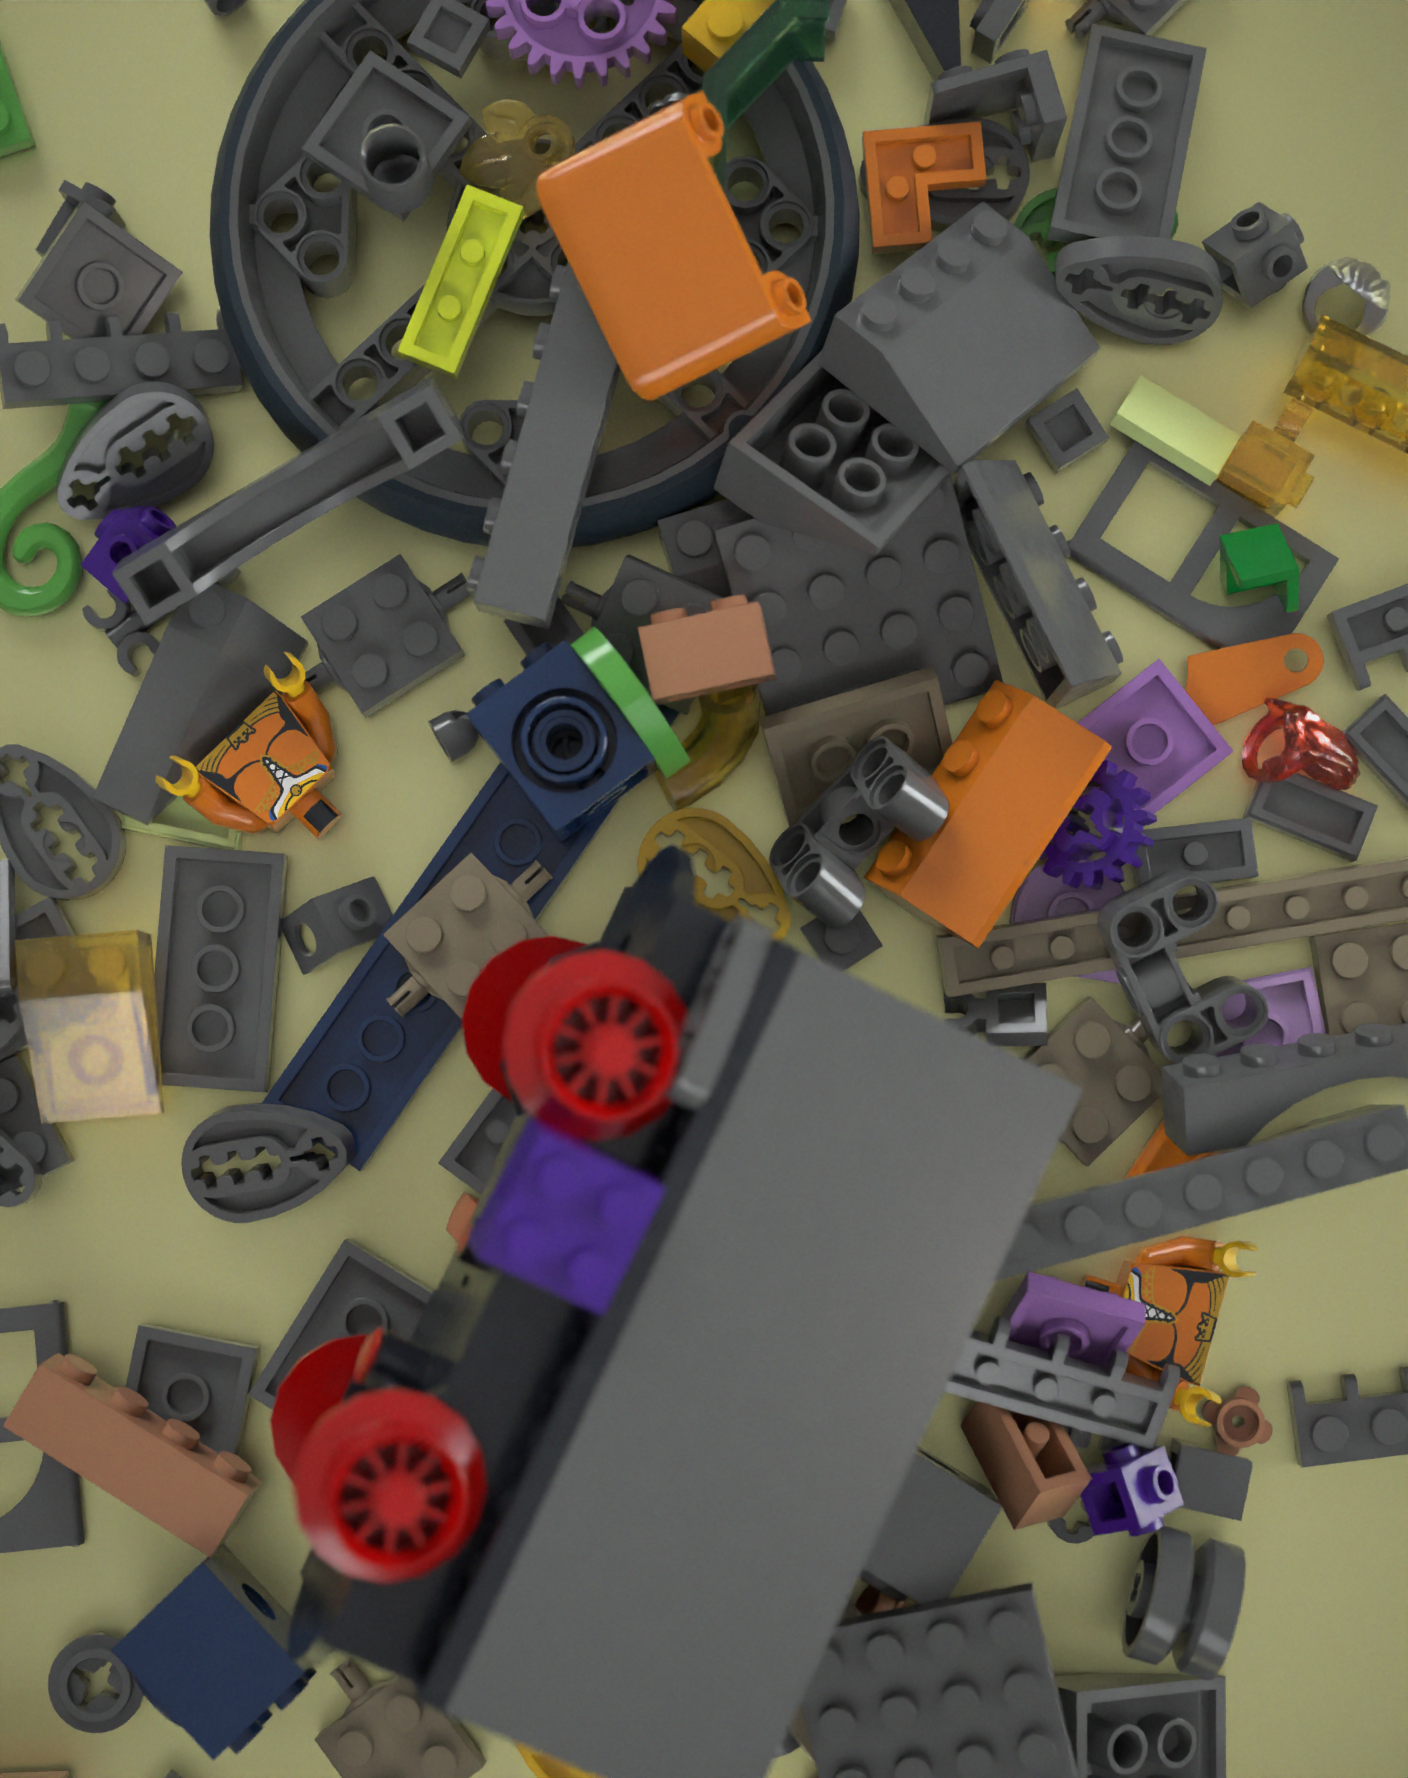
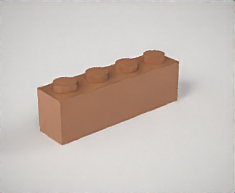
M57 1353L42 1362L3 1427L211 1558L226 1542L262 1483L261 1480L250 1474L252 1469L249 1464L230 1452L221 1451L218 1454L199 1442L200 1435L188 1424L177 1419H168L166 1421L147 1409L149 1403L137 1392L123 1386H118L115 1389L96 1377L97 1369L79 1356L73 1354L63 1356Z

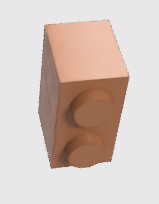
M736 595L710 602L711 612L687 616L686 608H677L650 615L652 624L638 627L653 701L657 705L777 680L764 615L759 601L747 603L746 595Z
M976 1401L960 1425L1014 1530L1064 1517L1092 1479L1062 1424Z

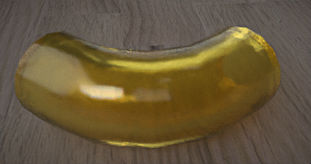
M757 684L698 697L701 705V716L696 727L680 742L691 761L668 779H665L657 768L656 772H654L664 796L674 811L677 812L692 805L720 787L745 761L760 727V694Z

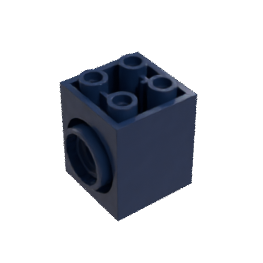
M566 640L556 647H553L548 641L534 649L520 662L524 671L506 684L498 678L486 685L472 697L471 701L475 707L466 713L476 731L560 842H563L656 772L653 754ZM572 736L583 742L580 752L571 759L562 760L551 754L553 745L562 737Z
M224 1544L211 1558L207 1557L111 1649L115 1656L132 1673L134 1681L148 1701L169 1721L182 1727L213 1761L227 1747L235 1754H238L264 1728L263 1725L273 1715L268 1707L274 1703L282 1711L307 1687L308 1681L317 1673L314 1667H304L294 1663L288 1657L287 1638L292 1616Z

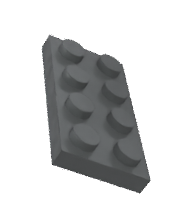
M1092 24L1086 45L1047 239L1070 244L1105 236L1134 235L1171 238L1207 48Z
M165 845L145 1084L268 1092L288 858L286 854Z

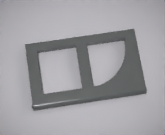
M1134 441L1073 538L1067 541L1071 554L1070 557L1216 649L1293 633L1339 560L1335 555L1214 480L1211 486L1137 441ZM1147 465L1152 466L1217 507L1170 582L1100 539ZM1237 521L1250 529L1278 523L1293 556L1306 563L1299 574L1298 611L1285 613L1277 594L1254 604L1234 607L1209 604L1191 596L1192 591L1220 549V535L1230 533Z
M52 1300L46 1304L0 1308V1333L34 1330L37 1368L42 1362L57 1353L63 1356L69 1354L64 1302ZM8 1416L0 1417V1443L24 1441V1439L3 1427ZM43 1452L39 1472L28 1493L12 1510L0 1517V1553L65 1546L78 1547L85 1543L78 1473Z

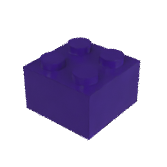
M530 1116L469 1241L478 1258L598 1313L604 1314L666 1189L650 1172Z

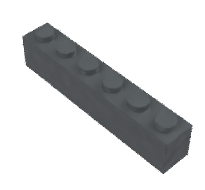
M569 262L567 267L557 265L553 274L549 301L556 302V307L551 324L541 322L537 331L532 358L540 360L535 382L525 380L516 409V416L524 418L518 441L508 439L500 465V474L508 476L502 499L492 497L489 503L483 532L490 534L491 539L485 558L480 556L474 558L467 583V591L475 593L473 601L478 611L549 630L621 371Z

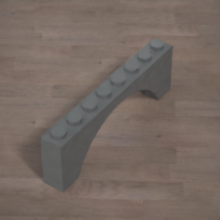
M1366 1105L1312 1120L1296 1128L1248 1143L1244 1146L1109 1183L1031 1201L995 1281L1408 1169V1117L1405 1106Z

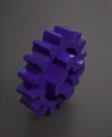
M1105 759L1086 786V788L1092 786L1093 788L1087 795H1080L1038 858L1040 860L1048 859L1042 870L1045 874L1055 878L1062 875L1063 884L1077 889L1084 880L1086 887L1102 890L1104 875L1109 880L1120 884L1125 881L1121 868L1124 864L1127 863L1137 868L1143 865L1140 857L1135 852L1138 846H1153L1154 840L1143 834V827L1157 822V815L1141 809V806L1150 800L1151 795L1140 787L1132 789L1138 778L1136 775L1125 769L1117 773L1116 764ZM1078 811L1090 816L1091 821L1095 824L1094 828L1102 834V837L1089 833L1090 829L1085 824L1086 820L1078 814ZM1123 815H1124V828H1123V821H1122ZM1104 852L1107 854L1092 862H1079L1081 859L1087 861L1093 853Z

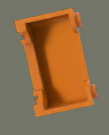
M703 91L689 95L543 171L538 176L536 183L540 204L625 379L632 390L645 400H655L812 322L806 310L805 294L795 279L787 277L779 271H770L764 275L762 274L708 159L721 150L724 126L718 111L708 103Z

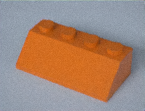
M995 680L986 695L979 701L976 710L954 743L947 749L942 761L932 774V777L949 802V810L944 823L931 837L921 842H914L896 828L887 843L879 851L877 858L864 878L907 912L979 949L1112 746L1035 695Z

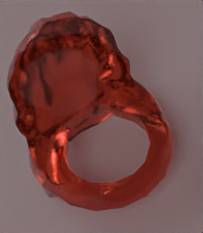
M1272 697L1265 699L1264 704L1267 706L1268 712L1252 728L1244 743L1241 755L1243 770L1249 778L1260 783H1275L1289 778L1302 769L1314 780H1320L1338 791L1348 790L1351 788V785L1357 782V778L1360 776L1358 759L1354 749L1350 747L1345 734L1340 729L1326 722L1308 706L1297 705ZM1284 728V751L1278 756L1266 759L1262 763V769H1260L1257 762L1260 746L1271 733Z

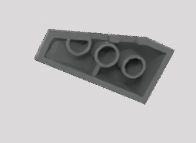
M216 583L178 606L166 627L92 798L148 826L178 797L160 788L155 780L156 775L164 778L171 785L180 780L182 776L181 766L173 762L169 757L178 756L191 762L196 767L275 690L282 696L283 692L277 690L265 677L263 672L264 666L267 664L277 679L287 677L292 670V663L285 656L284 652L292 653L300 661L308 646V641L248 598Z

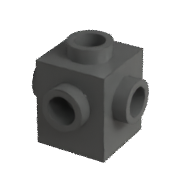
M1257 202L1252 207L1242 210L1228 224L1202 241L1205 251L1213 257L1219 266L1222 289L1250 308L1269 295L1280 291L1290 280L1308 268L1300 246L1304 242V236L1297 222L1289 214L1283 213L1280 215L1261 202Z

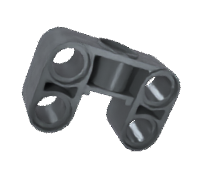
M877 737L860 750L847 769L822 792L820 797L796 823L787 828L778 837L770 852V866L785 894L830 928H840L855 917L864 902L865 888L855 871L860 863L895 827L914 842H921L931 837L945 821L949 810L948 799L929 771L886 737ZM858 814L852 821L842 824L850 815Z
M1182 869L1167 871L1112 898L1100 910L1097 922L1099 934L1116 967L1115 970L1119 983L1131 1007L1139 1017L1149 1041L1155 1049L1175 1064L1182 1063L1183 1058L1192 1054L1205 1053L1216 1055L1253 1037L1266 1024L1269 1012L1267 1001L1261 992L1237 977L1222 976L1195 989L1186 981L1173 953L1179 950L1175 942L1210 924L1218 912L1219 899L1217 891L1211 883L1188 870ZM1193 885L1197 892L1195 905L1187 913L1176 914L1172 905L1174 895L1182 887ZM1140 912L1143 919L1140 933L1133 939L1120 940L1117 929L1122 917L1128 913ZM1244 994L1246 1005L1243 1013L1236 1019L1224 1020L1222 1011L1226 1000L1232 995ZM1179 1021H1191L1192 1032L1188 1041L1177 1047L1169 1046L1167 1038L1171 1027Z

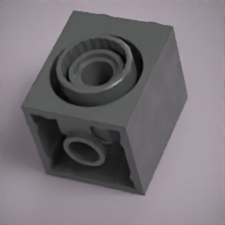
M918 1446L858 1577L886 1595L902 1602L908 1601L909 1597L920 1604L948 1599L1003 1506L989 1488Z

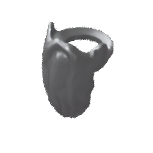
M1344 257L1320 267L1310 278L1302 301L1303 319L1309 332L1320 342L1334 347L1352 346L1362 342L1385 322L1390 306L1391 285L1388 281L1381 278L1380 273L1373 265L1367 262H1359L1355 258ZM1344 282L1367 301L1364 308V317L1360 325L1346 335L1337 336L1325 332L1318 325L1315 316V306L1319 296L1327 289L1339 286Z

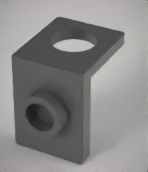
M372 876L310 899L282 919V932L302 974L305 975L313 972L339 953L376 940L393 914L376 878ZM302 923H305L314 934L316 941L315 953L310 952L302 941L300 933Z

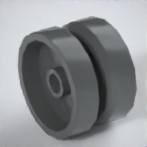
M1164 1525L1162 1528L1148 1533L1135 1565L1125 1607L1122 1630V1651L1125 1656L1157 1665L1172 1650L1175 1666L1180 1672L1207 1680L1217 1676L1227 1657L1241 1610L1246 1571L1244 1550L1240 1546L1209 1538L1194 1553L1191 1535L1187 1531Z

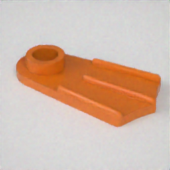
M1291 633L1192 654L1187 658L1188 676L1185 691L1214 726L1311 684L1322 671L1324 664L1323 652L1319 644L1312 637L1302 633ZM1292 649H1301L1307 655V664L1299 671H1291L1284 664L1286 653Z

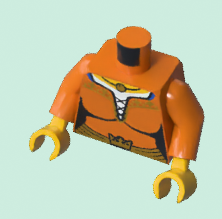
M284 652L285 656L292 663V670L287 677L277 679L267 664L263 670L267 680L277 690L284 692L283 697L275 690L196 767L191 762L178 756H170L169 758L173 762L178 763L182 769V776L177 783L171 785V783L156 775L155 780L160 788L176 796H183V800L214 825L252 834L262 831L267 827L277 834L296 817L319 839L342 817V813L321 793L336 777L331 764L336 758L338 749L330 714L310 683L304 681L305 669L292 653Z
M1180 1236L1144 1247L1137 1255L1136 1260H1123L1116 1283L1085 1274L1080 1286L1101 1292L1114 1293L1119 1297L1146 1304L1145 1325L1127 1350L1128 1363L1125 1372L1158 1381L1165 1364L1179 1367L1180 1379L1169 1408L1179 1410L1182 1417L1192 1424L1204 1428L1210 1427L1211 1423L1198 1418L1196 1415V1404L1202 1398H1208L1221 1404V1399L1216 1393L1199 1387L1229 1276L1233 1278H1251L1256 1274L1254 1271H1242L1236 1264V1255L1241 1249L1258 1251L1256 1244L1249 1241H1231L1224 1245L1220 1241Z

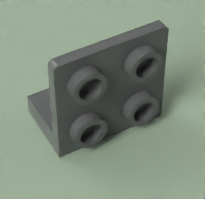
M1027 49L1014 50L997 58L994 65L973 71L972 67L967 65L954 67L941 73L937 77L938 81L931 83L924 124L949 119L983 118L1016 108L1015 111L1010 112L1012 131L1019 140L1020 145H1027L1031 162L1054 157L1067 115L1047 50L1030 54Z

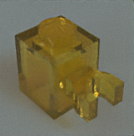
M1292 398L1288 406H1285L1272 430L1252 420L1241 434L1240 439L1215 481L1274 518L1287 504L1297 508L1314 480V477L1306 473V470L1315 455L1296 445L1294 441L1313 409Z

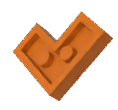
M981 121L863 131L862 148L872 254L920 250L933 240L928 191L985 186L986 169Z

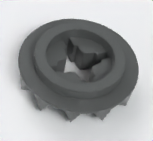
M103 1632L76 1638L65 1646L55 1658L48 1678L49 1697L56 1713L71 1727L87 1733L112 1731L130 1720L140 1708L144 1694L137 1686L129 1669L111 1651L121 1639L105 1635ZM110 1662L112 1664L109 1669L111 1673L108 1676L107 1682L114 1687V1692L111 1694L103 1690L96 1697H93L88 1704L85 1703L84 1700L89 1694L87 1690L90 1686V1681L84 1677V1671L87 1670L95 1673Z

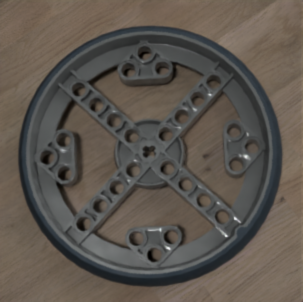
M305 0L272 37L248 74L230 113L218 151L211 191L210 246L214 285L223 323L239 365L259 401L283 434L301 452H304L417 385L432 371L408 360L396 359L391 355L393 346L404 337L425 284L340 364L330 354L316 328L302 286L303 284L317 297L331 299L346 293L353 284L356 260L358 192L343 181L331 192L322 193L314 190V183L317 179L329 172L305 157L302 147L369 51L385 55L387 62L469 115L397 42L405 34L414 30L430 0ZM456 0L465 6H471V9L489 19L492 18L488 16L485 2L487 0ZM539 0L531 6L530 11L538 16H548L557 11L560 5L553 0ZM624 0L620 2L624 5L630 6L634 3V0ZM677 0L668 2L677 8L676 24H660L666 30L667 35L674 38L681 45L572 147L547 139H522L499 146L470 116L472 125L464 135V138L469 140L467 146L459 153L451 154L438 172L455 190L448 212L447 231L466 185L480 189L482 183L490 177H502L509 181V186L505 192L496 196L521 205L524 208L525 215L505 260L508 264L507 269L498 277L479 323L480 326L498 308L525 316H547L554 314L556 302L549 301L551 281L556 266H564L568 260L540 204L536 187L538 176L562 160L648 117V108L656 100L663 99L671 93L692 95L703 91L708 103L715 106L727 93H730L750 125L764 158L765 164L757 158L750 156L735 157L727 162L720 171L718 182L762 274L764 275L770 271H779L787 277L795 279L805 294L806 310L812 322L732 361L722 374L716 369L659 397L658 400L676 418L635 442L606 453L598 454L571 548L591 546L635 535L658 526L657 520L689 511L718 494L719 492L713 488L728 443L822 351L835 314L852 301L859 258L860 225L855 171L844 128L829 90L808 52L787 24L731 89L727 91L710 76L703 77L695 74L691 70L694 63L682 54V26L705 0ZM607 16L593 19L597 24L591 31L601 34L609 32ZM489 30L479 47L480 50L490 58L513 60L508 49V45L513 37L498 40L495 31ZM529 52L514 60H528ZM746 181L757 186L760 193L752 200L741 201L734 198L729 190L736 183ZM292 213L298 216L297 224L290 231L277 233L270 230L272 222L279 215ZM529 221L535 226H539L544 222L546 232L540 235L537 231L530 230L526 233L524 225ZM789 223L797 227L802 235L794 242L782 243L774 239L770 231L778 224ZM330 254L339 258L338 266L331 273L317 275L311 272V266L318 257ZM371 378L378 382L376 392L367 400L357 401L348 397L349 388L358 379ZM700 384L707 386L713 391L715 398L705 407L696 408L688 405L682 398V395L692 385ZM518 400L475 401L467 406L460 416V422L464 427L462 442L468 454L447 448L413 469L356 497L380 512L423 531L464 543L489 546L491 535L483 532L487 509L492 497L502 499L508 476L500 474L503 452L508 439L518 441L524 418L516 416ZM483 422H497L504 428L502 436L493 444L482 445L472 439L473 431Z

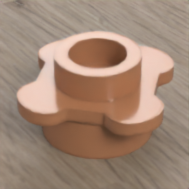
M1241 1386L1236 1389L1233 1396L1221 1400V1404L1212 1400H1208L1204 1404L1202 1415L1214 1428L1217 1436L1215 1447L1219 1452L1237 1455L1240 1448L1250 1447L1255 1443L1263 1444L1270 1439L1273 1431L1272 1425L1269 1421L1265 1420L1263 1412L1258 1407L1260 1397L1253 1388ZM1237 1415L1243 1419V1423L1239 1427H1235L1232 1424L1233 1417Z

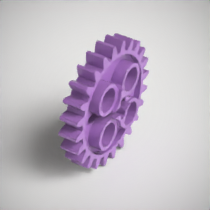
M539 0L485 1L488 16L500 18L494 24L497 39L502 40L513 37L508 45L509 54L513 60L529 52L527 64L530 74L534 75L547 64L550 66L552 84L557 85L565 71L573 72L574 82L579 89H582L586 74L590 72H595L602 87L607 86L608 69L614 66L626 79L631 76L629 59L632 56L648 65L651 62V51L647 42L665 46L667 43V32L660 23L676 24L677 8L668 3L677 0H634V3L630 6L620 2L624 0H553L560 6L557 11L548 16H538L530 11L531 6ZM600 16L610 17L618 23L612 31L604 34L595 33L587 27L590 21Z

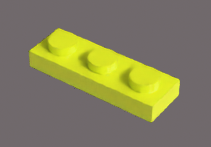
M466 185L399 346L398 354L400 358L457 379L525 215L523 206Z

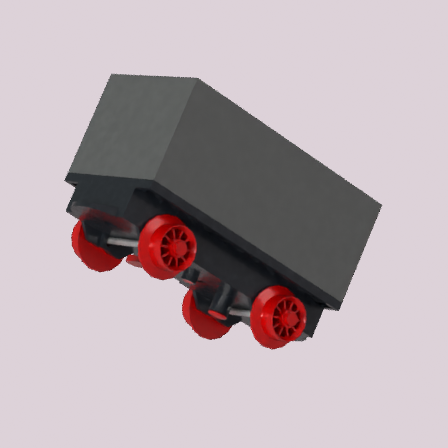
M675 844L662 848L645 866L633 886H625L600 940L585 944L553 935L519 940L491 957L471 983L461 1018L466 1053L483 1082L513 1103L517 1116L494 1162V1170L480 1199L463 1192L449 1217L446 1230L458 1244L438 1288L434 1289L411 1339L407 1340L387 1330L377 1328L371 1335L359 1334L328 1340L299 1358L278 1387L270 1418L274 1452L292 1482L297 1520L312 1544V1548L300 1571L302 1584L293 1609L287 1638L288 1657L294 1663L309 1668L324 1663L334 1654L340 1652L410 1681L420 1704L600 1778H766L1083 1088L783 941L773 938L769 954L719 1074L703 1104L698 1109L691 1110L663 1097L662 1094L672 1082L679 1056L677 1042L718 944L732 922L695 904V872L692 857L683 848ZM530 1116L650 1172L666 1189L604 1314L598 1313L478 1258L469 1241Z

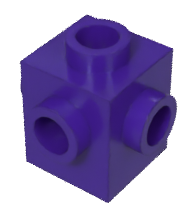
M143 505L122 510L115 509L98 525L94 534L98 541L80 565L124 604L130 603V600L116 581L112 572L121 559L172 530L176 525L169 516L151 506L146 507Z
M1126 1442L1102 1451L1104 1462L1087 1470L1092 1479L1081 1493L1094 1536L1128 1531L1130 1536H1139L1153 1532L1165 1525L1162 1516L1184 1505L1178 1487V1480L1171 1467L1164 1445L1154 1447L1153 1449L1139 1450L1138 1445Z

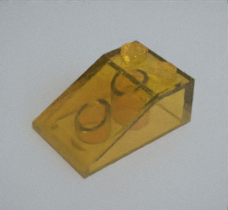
M140 930L15 940L19 1004L41 1123L164 1113L151 934Z

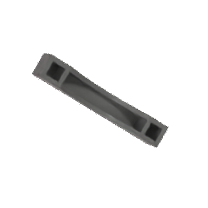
M432 375L120 560L112 574L144 624L148 625L199 595L254 556L311 521L354 497L413 469L463 439L464 427Z
M1368 1023L1356 1027L1353 1033L1336 1036L1311 1033L1299 1037L1297 1043L1280 1046L1265 1043L1249 1044L1242 1047L1240 1053L1218 1057L1205 1053L1192 1054L1183 1058L1182 1063L1161 1066L1165 1135L1186 1156L1247 1145L1266 1124L1295 1103L1326 1088L1358 1079L1380 1077L1408 1079V1023L1393 1026Z

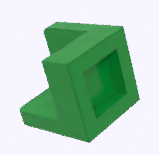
M1278 523L1220 535V581L1226 595L1273 585L1285 613L1298 611L1299 567Z

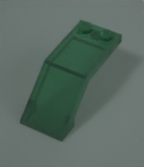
M775 0L703 75V92L708 103L718 111L724 126L721 150L709 158L708 161L725 197L727 130L793 61L824 62L825 22H829V0Z

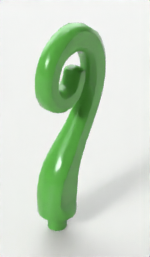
M108 402L69 404L61 432L54 443L0 489V608L8 614L20 617H37L55 611L70 599L80 583L83 573V567L80 565L83 561L80 547L68 531L56 524L44 522L33 524L23 529L16 538L12 549L13 558L22 564L32 562L37 557L39 551L43 549H49L54 552L57 557V568L47 583L41 586L30 587L23 586L14 581L6 568L5 550L8 536L15 521L26 508L56 487V480L68 449L81 429Z

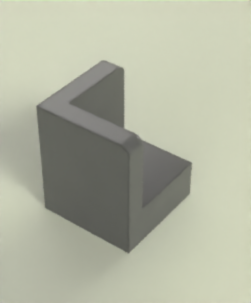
M1172 1438L1168 1458L1176 1474L1178 1487L1184 1502L1181 1508L1241 1521L1253 1467L1252 1462L1244 1457L1204 1449L1197 1443Z

